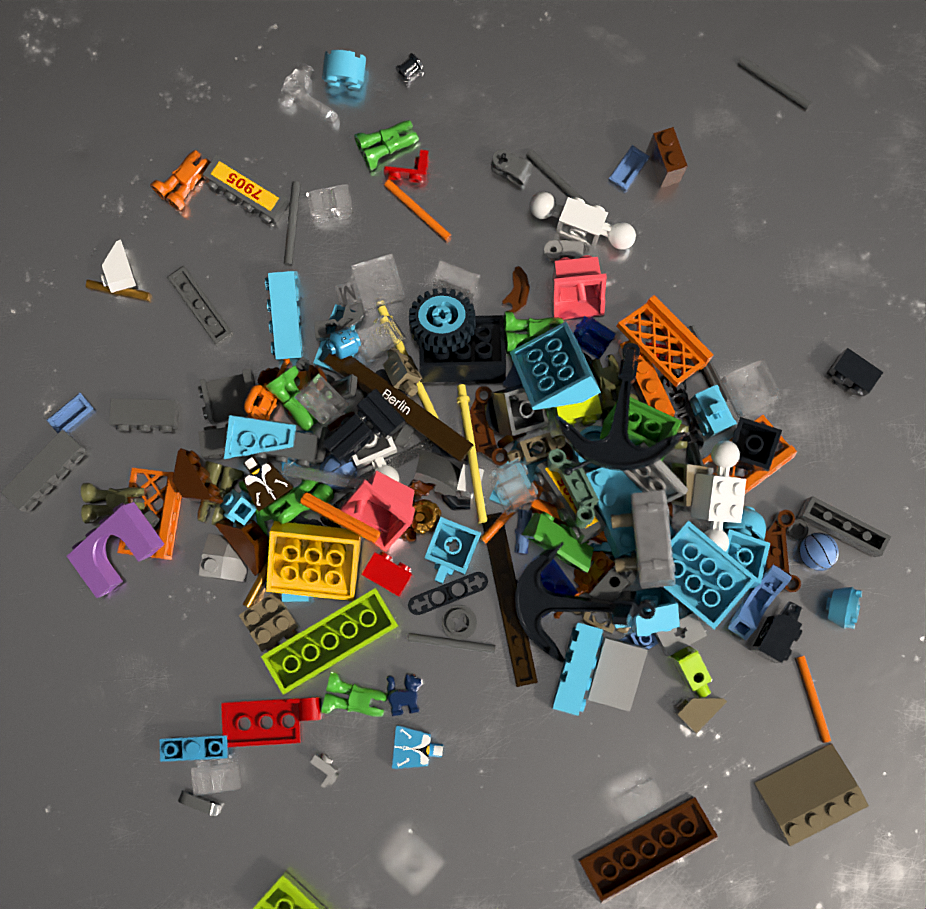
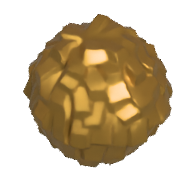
M427 499L414 502L412 507L415 508L411 524L414 531L419 534L434 531L442 514L438 505Z

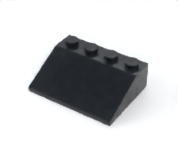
M503 315L475 316L476 327L474 335L470 336L471 340L468 343L464 341V347L460 348L456 344V351L452 352L451 347H447V353H443L442 348H439L438 353L433 352V346H431L429 351L425 349L424 344L421 347L419 346V365L422 377L420 383L506 381ZM452 316L453 324L456 321V318ZM433 317L428 320L431 325H433Z

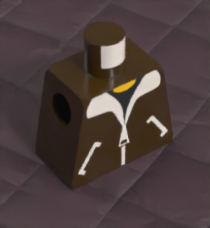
M253 456L243 463L250 473L243 481L258 512L294 487L270 462L261 467Z

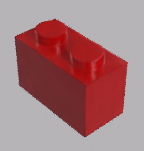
M382 551L380 554L374 552L361 575L400 597L413 576L409 572L411 568L401 562L396 565L391 562L392 557Z

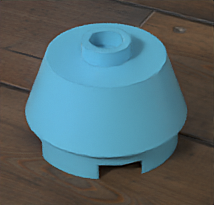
M854 587L834 589L832 598L828 597L826 610H829L828 620L843 629H855V623H857L860 611L859 597H862V590L854 589Z

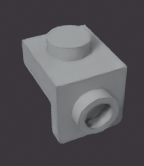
M324 753L321 755L315 754L310 763L328 775L321 785L322 788H325L327 784L331 787L339 776L336 774L338 768L331 764L333 760Z

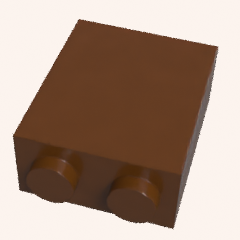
M674 127L653 133L647 153L650 156L649 158L660 188L679 183L688 165Z

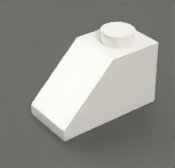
M118 240L102 264L104 273L100 274L104 287L109 286L111 293L136 286L122 241Z

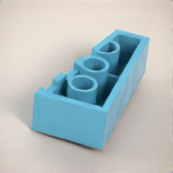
M297 271L268 273V277L265 278L266 291H270V299H267V310L272 313V321H269V332L274 335V342H271V354L275 355L276 359L303 357L301 327H299L301 318L300 308L297 305L299 289L297 284H295V279H298Z
M578 622L573 624L552 709L577 716L579 712L584 711L586 699L583 698L585 691H589L592 678H590L591 670L595 669L598 657L596 653L602 644L603 629Z

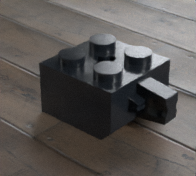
M789 601L780 614L768 616L750 651L772 663L787 661L792 653V649H790L794 641L797 642L802 634L800 629L802 623L798 622L802 607Z

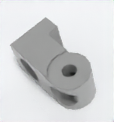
M549 241L544 247V257L551 263L565 257L579 259L583 256L584 242Z

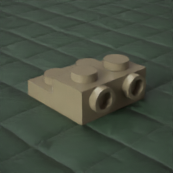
M274 592L239 615L261 652L265 650L269 652L279 646L278 642L283 638L289 640L297 634L296 629L300 627L284 602H282L278 593Z

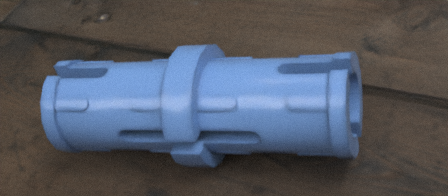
M519 509L517 528H515L516 545L514 552L528 554L529 539L521 534L532 517V510Z

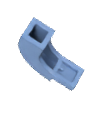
M772 565L766 573H763L761 584L754 589H750L735 612L728 629L746 641L757 629L769 605L790 582L791 576L775 565Z

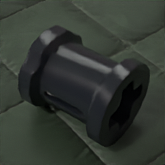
M413 53L408 55L409 58L405 62L396 66L397 72L405 81H408L410 76L418 69L421 70L423 68L421 61Z

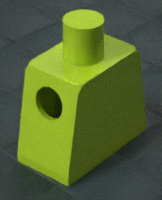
M687 646L669 656L685 685L692 691L696 690L699 698H704L711 693L707 684L712 681V678L696 649Z

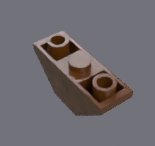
M180 448L177 452L173 483L181 496L193 501L221 504L223 499L219 494L220 490L210 480L209 472L200 464L199 456L192 450L188 451Z
M228 518L218 522L216 527L251 572L255 576L258 575L269 555L267 535L254 520L249 519L245 525L237 520L232 522Z

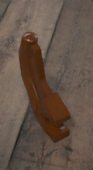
M521 266L514 268L512 273L514 287L502 301L503 306L506 304L512 306V309L509 311L513 314L518 313L526 306L530 290L527 274Z

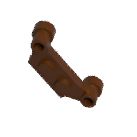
M481 386L476 390L475 400L469 410L476 454L481 453L496 466H503L508 462L506 456L508 452L503 448H497L493 430L487 425L484 409L492 395V390L487 386ZM486 394L487 398L481 399L480 395ZM501 455L504 460L497 461L496 456Z
M782 510L776 515L775 520L765 534L764 541L770 543L765 569L767 572L772 565H775L790 575L792 586L789 588L786 585L784 590L793 593L800 589L801 580L796 575L789 573L785 530L793 525L795 516L790 510ZM782 516L786 519L785 523L781 521Z

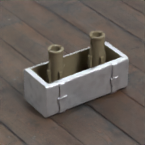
M664 490L631 494L633 511L628 514H612L611 521L613 529L633 526L637 555L631 558H615L616 572L637 570V573H639V583L642 588L676 585L675 565L672 555L669 525L670 514L666 493Z

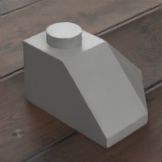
M208 534L202 552L199 576L246 582L248 566L223 535Z

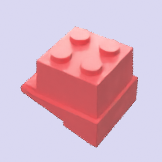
M585 255L579 259L565 257L555 261L551 300L553 317L566 320L604 316L607 277L606 274H601L598 257Z
M376 470L368 481L364 480L340 510L380 531V537L375 544L382 550L387 551L412 524L415 508L412 507L414 490Z

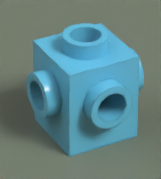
M233 489L225 495L220 505L225 511L223 514L232 522L237 520L243 525L247 523L257 510L256 506L251 502V496L243 490L239 493Z

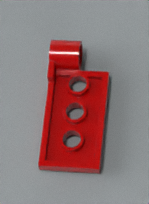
M320 697L221 703L222 735H227L228 747L301 743L300 721L321 720ZM286 715H291L295 719V724L291 728L285 727L283 724V718ZM264 716H269L273 720V725L269 729L261 726V719ZM243 717L248 718L251 722L248 730H242L239 727V721Z

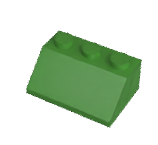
M630 397L628 436L633 444L638 446L644 442L648 447H651L665 438L676 435L681 425V420ZM617 402L603 422L600 439L608 436L611 430Z
M546 512L542 514L534 513L521 535L544 550L563 542L564 545L559 549L555 557L573 569L588 572L594 550L593 547L588 545L590 541L588 540L580 545L578 540L571 536L568 526L562 523L559 526L553 522L555 518Z

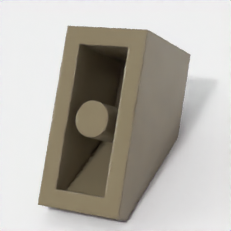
M684 698L676 706L678 710L674 714L692 732L698 733L727 701L724 698H689L688 700Z

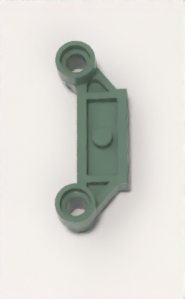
M553 449L547 457V468L552 472L559 473L578 510L575 523L579 528H586L595 517L593 509L594 505L599 502V499L583 468L573 471L569 476L564 474V468H571L580 463L575 464L567 460L564 451L561 449Z

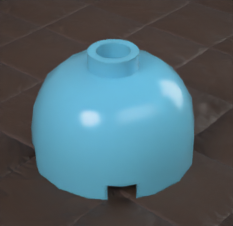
M744 506L741 523L723 522L722 530L726 533L730 529L764 541L766 523L764 518L754 508Z

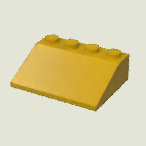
M274 521L270 530L266 592L354 601L361 536L344 528L289 522L281 524L279 521Z

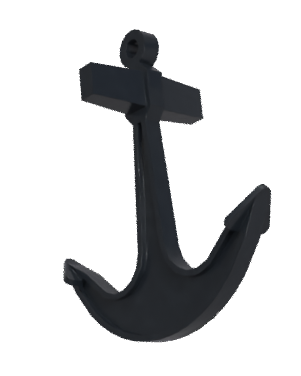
M627 343L622 349L624 359L621 360L618 376L621 382V389L608 436L598 441L588 440L567 421L558 415L555 416L564 437L574 451L590 463L606 469L626 471L652 465L671 452L686 435L685 432H681L646 448L636 446L629 439L630 390L632 384L636 381L638 368L636 360L640 355V348L635 343Z
M560 542L540 553L527 565L517 585L515 605L518 619L527 636L545 653L563 663L565 661L563 655L541 625V619L545 614L550 612H611L613 614V625L628 626L631 618H634L637 614L643 619H651L655 615L656 605L648 599L638 603L636 601L637 591L622 590L620 596L612 601L549 591L541 582V572L551 563L559 549L564 545L563 542ZM648 607L651 611L647 612L643 608Z

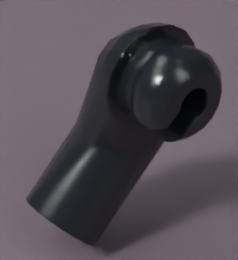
M441 495L442 501L450 509L470 510V499H458L453 495Z

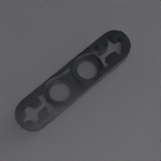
M663 375L660 381L675 410L674 417L679 420L685 416L690 418L691 423L688 432L691 433L693 438L697 439L696 443L700 450L703 447L704 440L683 383L676 387L673 385L674 390H680V392L673 393L672 387L666 385L669 380ZM678 396L682 397V407L675 408L673 400ZM686 434L681 441H687L688 444L691 442L690 435Z
M474 572L412 597L408 602V609L414 615L425 614L483 591L488 585V578L483 572ZM475 576L484 578L481 588L474 585L471 586L473 591L468 592L467 584L464 582L465 579H469V583L475 581ZM460 583L464 586L465 591L461 596L453 594L452 587L454 584ZM436 591L444 594V601L440 604L432 601V594ZM428 595L429 602L432 605L431 608H428L426 604L421 607L422 611L420 612L417 609H412L414 600L418 599L419 602L425 601L423 596Z

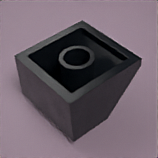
M740 417L732 439L740 453L739 460L734 466L744 470L769 471L782 430Z

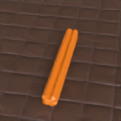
M309 493L303 494L300 500L302 505L373 543L379 539L380 531Z

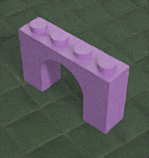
M134 502L126 505L121 503L113 509L114 513L103 518L99 522L100 526L90 530L85 535L86 539L73 545V551L67 555L69 561L96 598L110 593L123 582L106 556V542L110 535H115L122 539L138 562L151 557L165 545Z

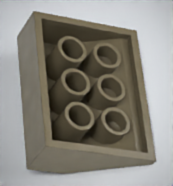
M832 743L754 782L783 842L788 846H792L869 806L859 785Z

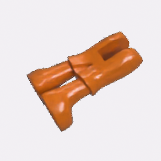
M197 150L189 153L180 166L171 172L172 175L166 181L155 180L150 184V187L164 201L167 200L169 205L178 211L183 209L185 206L184 199L203 177V173L211 163L210 160L205 158L197 166H194L201 156ZM180 183L181 186L175 192L171 193L177 186V184Z

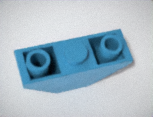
M227 735L185 736L160 739V762L228 758Z

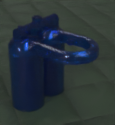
M586 316L583 317L579 324L577 323L574 331L578 343L600 358L617 334L592 317L588 318Z

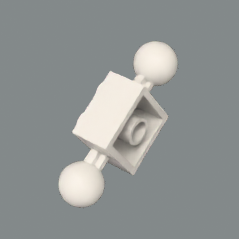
M538 192L530 200V211L535 217L539 219H546L551 216L559 218L556 232L595 247L601 234L609 237L611 245L621 250L631 247L635 241L636 233L630 224L626 222H619L615 225L605 223L608 212L598 205L590 206L585 204L580 198L573 197L572 199L568 197L565 206L556 204L555 198L548 192Z
M356 388V396L340 402L339 406L345 413L354 411L357 415L359 410L356 405L365 398V395L360 389ZM369 421L365 423L370 429L374 427ZM374 434L375 437L353 456L357 468L360 469L372 464L375 470L374 473L377 470L399 482L398 472L393 467L387 466L384 458L397 453L392 437L388 440L384 437L379 439Z
M728 440L716 443L711 450L712 461L718 466L717 475L696 473L691 517L711 521L710 529L705 531L704 534L725 552L729 546V538L722 530L723 521L741 523L746 479L729 477V470L738 462L740 453L736 444Z

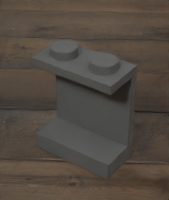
M251 368L242 370L243 374L208 382L205 379H200L201 386H198L200 399L204 398L205 407H202L205 420L208 419L211 424L229 421L230 415L248 416L244 410V402L251 388L256 385ZM259 396L256 397L253 406L258 405Z

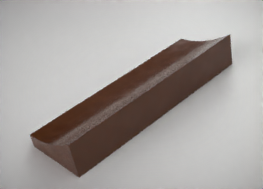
M696 797L579 862L598 898L604 904L718 840V835Z

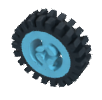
M437 288L433 289V295H430L429 291L424 292V298L419 295L417 302L413 301L412 308L409 309V327L414 341L417 340V344L420 347L424 344L425 349L428 351L433 346V352L438 353L439 348H442L443 353H447V347H451L452 352L456 351V344L460 348L464 347V341L468 343L471 340L470 336L474 335L476 327L473 303H470L468 297L464 298V294L461 292L456 296V290L451 289L449 294L447 293V288H442V293H438ZM452 316L456 318V321L453 324ZM431 317H433V325L428 322Z

